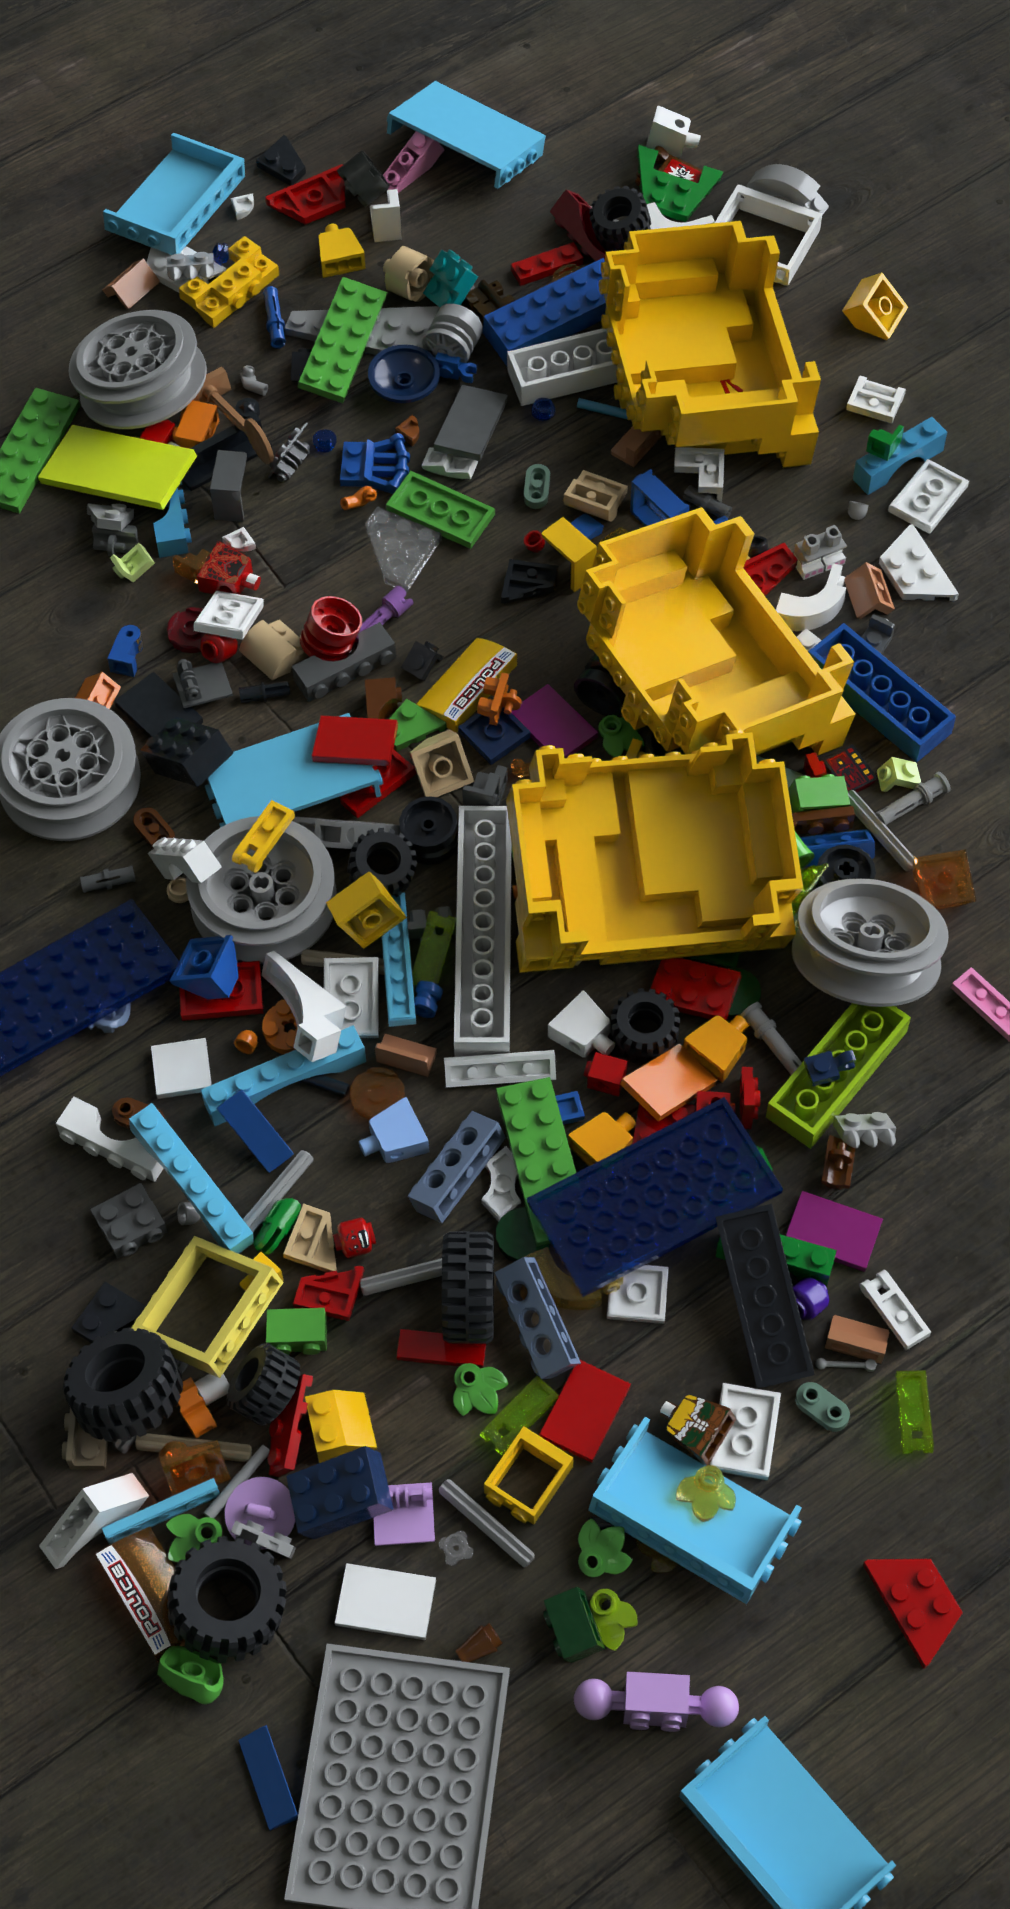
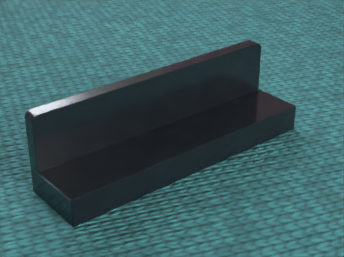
M256 414L245 419L252 418L262 429L261 420ZM233 425L189 448L194 449L197 457L182 481L190 491L212 481L218 450L247 453L246 462L258 455L247 435Z

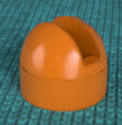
M251 1030L242 1031L236 1037L234 1045L239 1051L245 1054H252L258 1044L257 1035Z

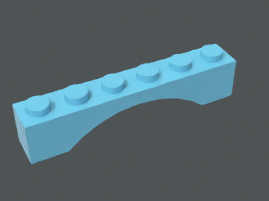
M354 1025L341 1030L336 1053L311 1062L300 1052L293 1050L201 1089L204 1105L214 1126L220 1125L227 1121L216 1108L235 1091L242 1089L253 1104L271 1093L297 1081L322 1074L342 1073L365 1063V1047Z
M153 1103L129 1118L132 1133L145 1150L154 1157L179 1186L200 1215L216 1242L221 1247L238 1254L252 1245L254 1240L251 1229Z

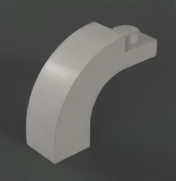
M772 164L759 169L747 184L750 189L770 196L785 197L796 205L822 213V216L829 207L817 193L820 185L808 174L788 165Z

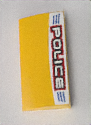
M476 638L416 705L445 721L446 727L457 733L458 726L467 721L476 712L480 697L488 698L490 696L483 693L486 677L500 679L501 673L510 674L517 666V654L495 642Z

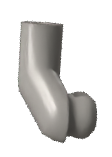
M244 366L242 373H240L243 387L248 391L265 396L268 391V384L256 380L254 367Z

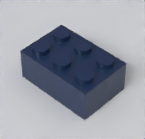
M367 1446L286 1476L298 1534L312 1539L320 1538L394 1510L381 1453Z

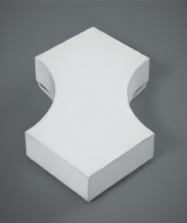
M507 1146L495 1154L485 1165L491 1176V1185L488 1192L482 1197L481 1202L498 1222L510 1210L521 1207V1200L515 1192V1183L518 1175L512 1153Z

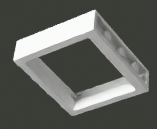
M738 184L715 223L731 222L740 209L806 232L788 265L779 262L777 264L774 282L788 286L820 231L822 213Z

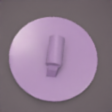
M268 1477L251 1478L238 1485L228 1498L225 1507V1522L232 1537L235 1540L236 1537H239L231 1533L235 1520L245 1525L248 1520L264 1527L263 1533L272 1537L275 1532L288 1537L295 1524V1516L288 1488L281 1482ZM245 1539L244 1544L251 1546L252 1542Z

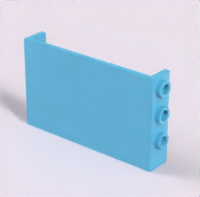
M434 81L403 102V104L390 111L387 116L388 134L391 135L405 125L495 170L494 187L497 189L508 183L514 176L521 173L543 155L546 135L437 81Z
M176 133L171 135V152L117 213L107 209L103 211L105 230L170 255L178 254L186 247L245 177L244 158Z
M347 713V714L341 715L340 717H351V716H350L349 713ZM319 723L234 751L207 778L209 784L205 785L209 800L215 799L216 803L212 804L216 818H222L223 820L222 823H219L221 828L239 819L260 816L271 800L295 812L368 786H372L376 797H380L379 785L383 784V780L379 770L373 769L372 766L375 765L313 762L312 752Z
M645 1417L639 1426L634 1424L626 1438L629 1442L625 1448L619 1446L612 1458L614 1464L611 1469L605 1468L597 1481L599 1487L592 1496L589 1511L614 1526L624 1527L627 1534L747 1604L760 1581L765 1583L768 1581L774 1570V1566L771 1565L773 1559L777 1558L780 1560L788 1546V1543L784 1542L787 1536L794 1537L802 1521L797 1518L802 1507L796 1505L791 1515L787 1514L648 1433L647 1429L650 1419Z
M764 1716L759 1721L753 1718L742 1728L743 1735L736 1742L731 1738L718 1750L721 1755L711 1763L707 1759L695 1770L697 1776L681 1790L679 1797L774 1909H862L871 1900L867 1895L876 1886L881 1891L893 1880L894 1876L891 1872L896 1867V1864L893 1861L887 1863L770 1730L767 1726L768 1718Z

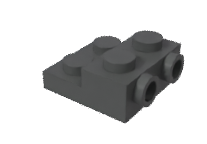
M142 1183L91 1208L96 1222L117 1259L121 1256L132 1255L138 1250V1247L148 1242L154 1243L168 1232L165 1222L153 1201L149 1198Z

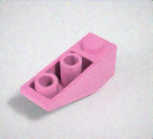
M416 131L383 174L390 186L387 190L397 189L399 193L428 171L444 151L440 143Z

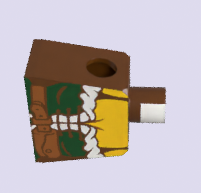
M686 1395L680 1406L666 1401L660 1410V1417L670 1421L666 1427L670 1437L707 1467L736 1421L730 1408L692 1395Z

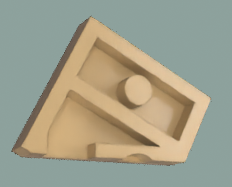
M303 1204L283 1253V1258L323 1272L336 1271L330 1212Z

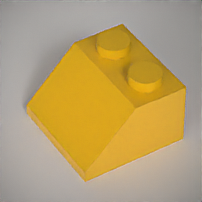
M881 272L861 279L842 311L856 329L887 340L891 337L908 306Z
M370 871L326 902L337 925L363 949L407 918L384 885Z
M330 1390L305 1396L306 1403H308L307 1410L319 1463L363 1446L377 1450L366 1398L363 1392Z

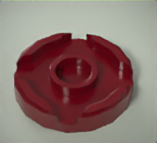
M186 608V611L181 613L178 611L171 617L168 622L167 633L169 641L174 648L185 653L201 652L200 642L205 633L194 631V622L202 612V608Z

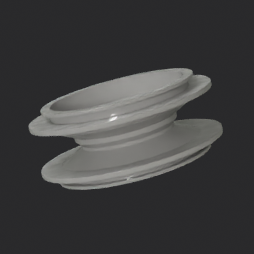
M162 310L136 311L108 320L90 332L79 343L69 363V377L72 385L80 394L81 405L85 413L94 422L114 429L142 428L159 423L177 414L197 396L207 374L206 361L202 352L197 347L196 336L191 325L181 316Z
M53 699L24 710L13 718L0 733V801L11 820L26 832L49 840H79L108 829L119 821L132 806L140 786V765L129 728L109 708L85 699Z
M259 816L231 822L219 828L204 840L222 868L202 883L191 882L187 877L186 889L195 926L203 938L215 936L225 938L226 935H232L237 961H260V964H264L266 953L275 951L288 960L302 954L303 950L309 949L317 943L333 920L326 902L333 898L337 891L334 880V867L326 847L313 832L293 821L264 859L257 873L248 870V866L243 863L239 865L233 862L232 855L235 849L259 818ZM250 849L247 854L253 856L256 851ZM285 879L289 880L287 882H280L281 880ZM236 887H243L242 889L235 890ZM286 902H292L290 905H283ZM242 909L247 910V911L242 912V913H239V912H238L239 910H242ZM271 917L270 920H262L263 918Z
M874 879L838 880L816 888L802 901L798 912L799 928L792 942V956L801 974L815 987L833 997L865 1006H897L918 1000L935 987L941 973L940 958L943 956L948 944V929L937 909L927 900L908 889L893 883Z

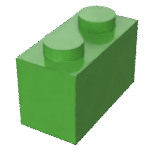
M827 774L819 778L800 776L794 779L788 788L792 813L850 806L844 776L835 777L833 774Z
M325 1308L267 1309L266 1343L287 1355L291 1352L315 1355L320 1353V1351H327V1316Z

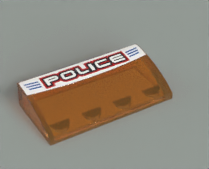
M151 1527L126 1536L97 1552L95 1555L156 1660L160 1661L164 1652L170 1647L184 1646L185 1640L178 1641L174 1635V1626L170 1625L168 1619L169 1609L167 1608L169 1584L171 1576L174 1575L175 1567L168 1559L166 1552Z

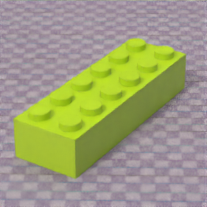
M852 1003L807 1057L831 1051L833 1058L845 1051L853 1050L856 1058L854 1062L855 1068L840 1071L839 1080L812 1087L803 1061L768 1103L766 1118L811 1149L833 1123L834 1116H838L907 1033L911 1017L895 1006L876 1007Z

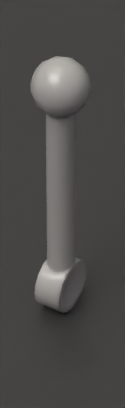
M818 1358L815 1362L818 1369H824L825 1367L865 1368L868 1372H873L877 1366L873 1359H868L866 1362L826 1361L824 1358Z

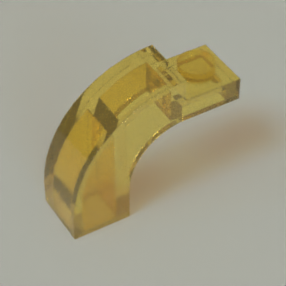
M548 1247L524 1256L535 1257L555 1305L564 1309L588 1310L602 1306L601 1294L605 1293L608 1295L620 1289V1285L623 1284L624 1275L619 1265L590 1277L576 1278L563 1273L557 1267Z

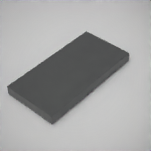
M462 385L435 440L434 451L480 461L505 408L508 395Z

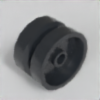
M594 653L586 664L585 670L582 671L575 681L574 691L578 698L593 711L605 716H619L622 713L621 710L626 695L615 684L612 675L607 668L602 666L599 657Z
M432 796L420 797L410 802L403 809L399 819L400 832L405 836V842L410 840L412 843L411 851L415 850L416 852L415 861L425 865L439 864L448 860L456 852L458 847L457 817L449 803Z
M851 845L834 846L827 849L819 858L813 884L814 890L824 884L838 880L875 879V864L869 854L859 847Z

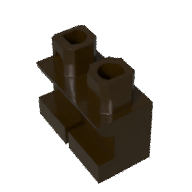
M483 279L479 282L478 287L469 291L461 306L471 310L480 319L483 326L485 315L514 302L515 299L511 295L501 299L500 296L504 295V289L499 281L496 280L488 284Z

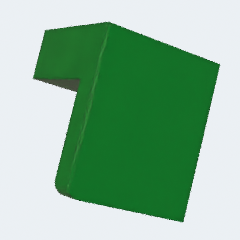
M899 425L893 434L882 429L879 431L873 429L868 437L866 452L888 461L901 443L904 426Z

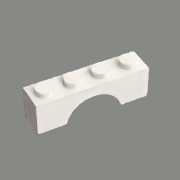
M163 837L153 844L154 849L148 853L165 879L175 880L184 873L191 882L202 883L222 868L205 841Z
M73 1097L56 1122L61 1139L69 1144L77 1143L83 1146L84 1150L93 1156H98L99 1154L107 1158V1161L117 1168L123 1166L131 1170V1173L141 1180L147 1178L155 1182L164 1168L145 1150L139 1140L134 1138L118 1141L105 1136L100 1131L101 1118L98 1109Z

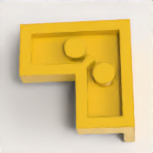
M562 517L542 532V538L571 562V589L576 592L582 587L586 570L593 567L597 546Z

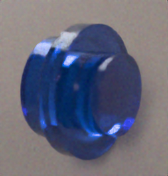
M224 242L222 244L216 243L212 251L214 262L219 265L226 263L229 259L228 244Z
M539 398L532 405L531 412L534 418L546 421L555 415V406L550 399Z
M327 429L317 431L312 439L313 445L317 450L324 453L333 450L337 443L335 433Z

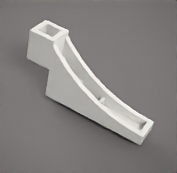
M275 951L266 953L261 976L283 996L295 1017L298 1029L293 1048L311 1062L336 1053L347 1006Z

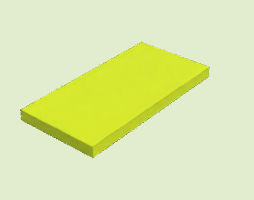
M72 425L39 474L38 479L41 484L163 510L197 455L194 449Z

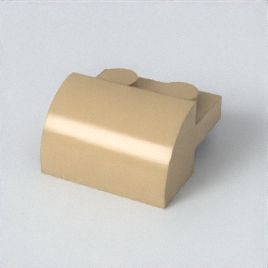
M583 470L578 479H573L566 490L564 505L612 522L617 516L619 505L627 494L628 486Z
M280 619L270 624H267L264 620L255 624L247 632L239 648V651L271 680L290 673L293 664L309 658L300 645V637Z

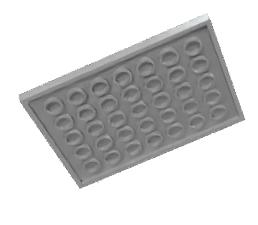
M326 1645L284 1898L285 1902L334 1909H478L510 1668L342 1645Z

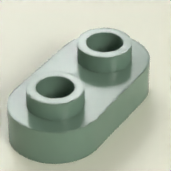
M534 464L526 471L524 502L533 509L542 508L548 503L550 470L542 464Z
M814 1382L804 1383L798 1388L795 1400L802 1412L832 1432L841 1431L847 1426L850 1411L845 1403ZM812 1392L817 1398L810 1400L806 1394ZM837 1410L840 1416L835 1418L831 1416L830 1411Z

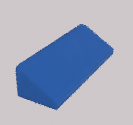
M868 829L800 837L815 855L814 859L806 867L817 866L821 855L827 849L837 845L859 847L868 853L871 859L875 857V841Z
M242 1089L235 1091L216 1108L268 1173L294 1155Z
M267 1725L239 1739V1743L268 1828L271 1831L298 1820V1813Z

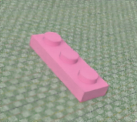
M971 967L952 983L951 989L1010 1042V1002Z

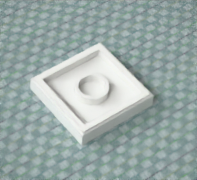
M206 1038L151 1046L158 1099L200 1093L201 1089L212 1085Z
M611 1262L607 1319L664 1324L668 1267Z

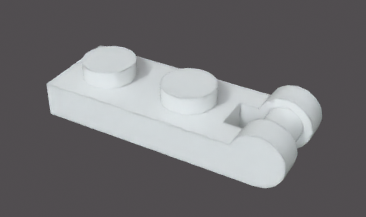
M886 1270L877 1273L876 1278L873 1280L867 1279L860 1283V1289L864 1296L872 1302L905 1350L930 1336L931 1331ZM882 1287L887 1290L882 1295L877 1291Z

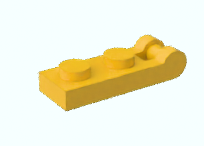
M271 800L235 849L232 861L239 865L243 863L248 866V870L257 873L264 859L295 818L294 811ZM250 849L256 851L253 856L247 854Z

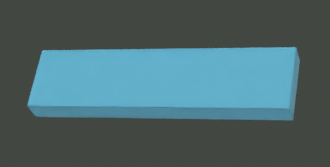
M212 1478L102 1528L109 1545H113L215 1499L220 1494L215 1479Z

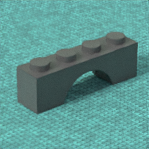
M380 622L358 633L359 643L357 649L346 659L325 661L313 655L292 666L294 682L308 702L316 698H322L328 692L338 687H343L355 678L365 676L371 670L381 665H387L396 658L395 642Z

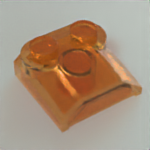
M966 849L914 857L912 859V875L917 882L919 895L937 910L976 902Z
M218 1440L187 1446L183 1442L172 1441L167 1443L159 1452V1459L173 1496L212 1478L215 1479L216 1484L231 1479Z

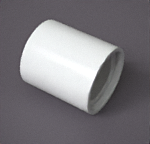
M208 1374L194 1382L206 1406L228 1394L230 1386L224 1374L221 1378Z

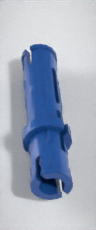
M269 286L263 290L268 319L266 328L270 333L271 346L282 348L286 343L284 336L285 322L281 318L278 290L273 286Z

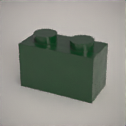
M574 1587L544 1600L547 1610L543 1611V1615L548 1627L554 1629L557 1639L553 1640V1643L560 1658L563 1657L568 1662L573 1663L605 1650L585 1591L579 1587Z

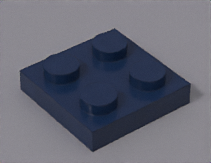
M504 707L502 708L497 726L489 724L490 717L478 713L458 726V732L490 765L531 738V732L512 713H504Z

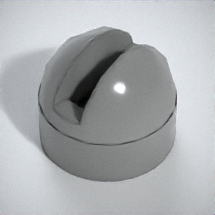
M849 501L848 514L855 520H861L866 516L869 505Z
M191 1202L179 1204L177 1216L181 1225L195 1224L200 1219V1215Z

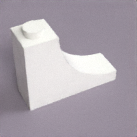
M133 1473L85 1487L79 1492L39 1547L55 1569L64 1567L84 1545L103 1532V1527L136 1513L149 1495Z

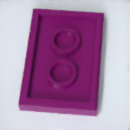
M549 684L524 700L520 709L512 710L511 712L531 732V738L540 747L552 745L555 748H563L564 758L576 754L598 738V732Z
M802 1191L786 1236L837 1250L835 1262L865 1272L883 1218Z

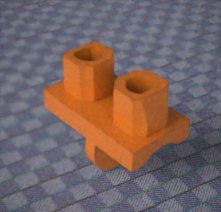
M501 673L500 679L486 677L483 693L493 695L494 699L480 697L477 706V713L490 717L489 724L496 726L503 707L504 713L511 714L512 710L520 709L522 700L517 696L515 689H511L507 693L509 687L507 685L509 674Z

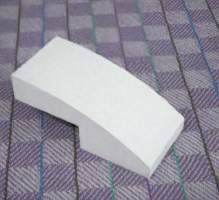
M429 448L422 463V468L447 477L471 479L478 461L434 451V448Z

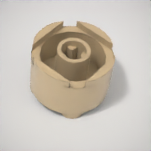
M401 246L393 257L387 259L384 263L383 271L386 273V289L411 301L418 302L425 297L423 292L430 279L434 276V273L429 270L434 260L406 246Z

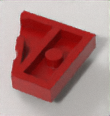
M356 1266L354 1267L355 1270L337 1273L336 1270L326 1272L321 1276L301 1277L293 1302L294 1308H325L326 1316L349 1321L360 1287V1280L364 1274V1267Z

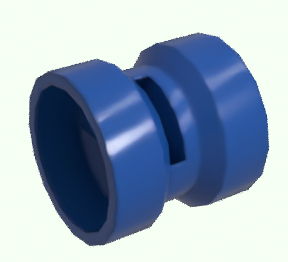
M420 981L415 990L417 994L414 997L415 1014L425 1018H433L438 1008L436 1003L441 1000L443 989L433 982Z

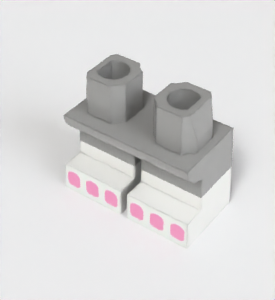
M835 525L826 528L824 533L804 536L803 541L795 544L794 555L798 559L796 569L803 580L823 573L824 570H830L833 563L838 565L845 564L846 557L842 551L847 545Z

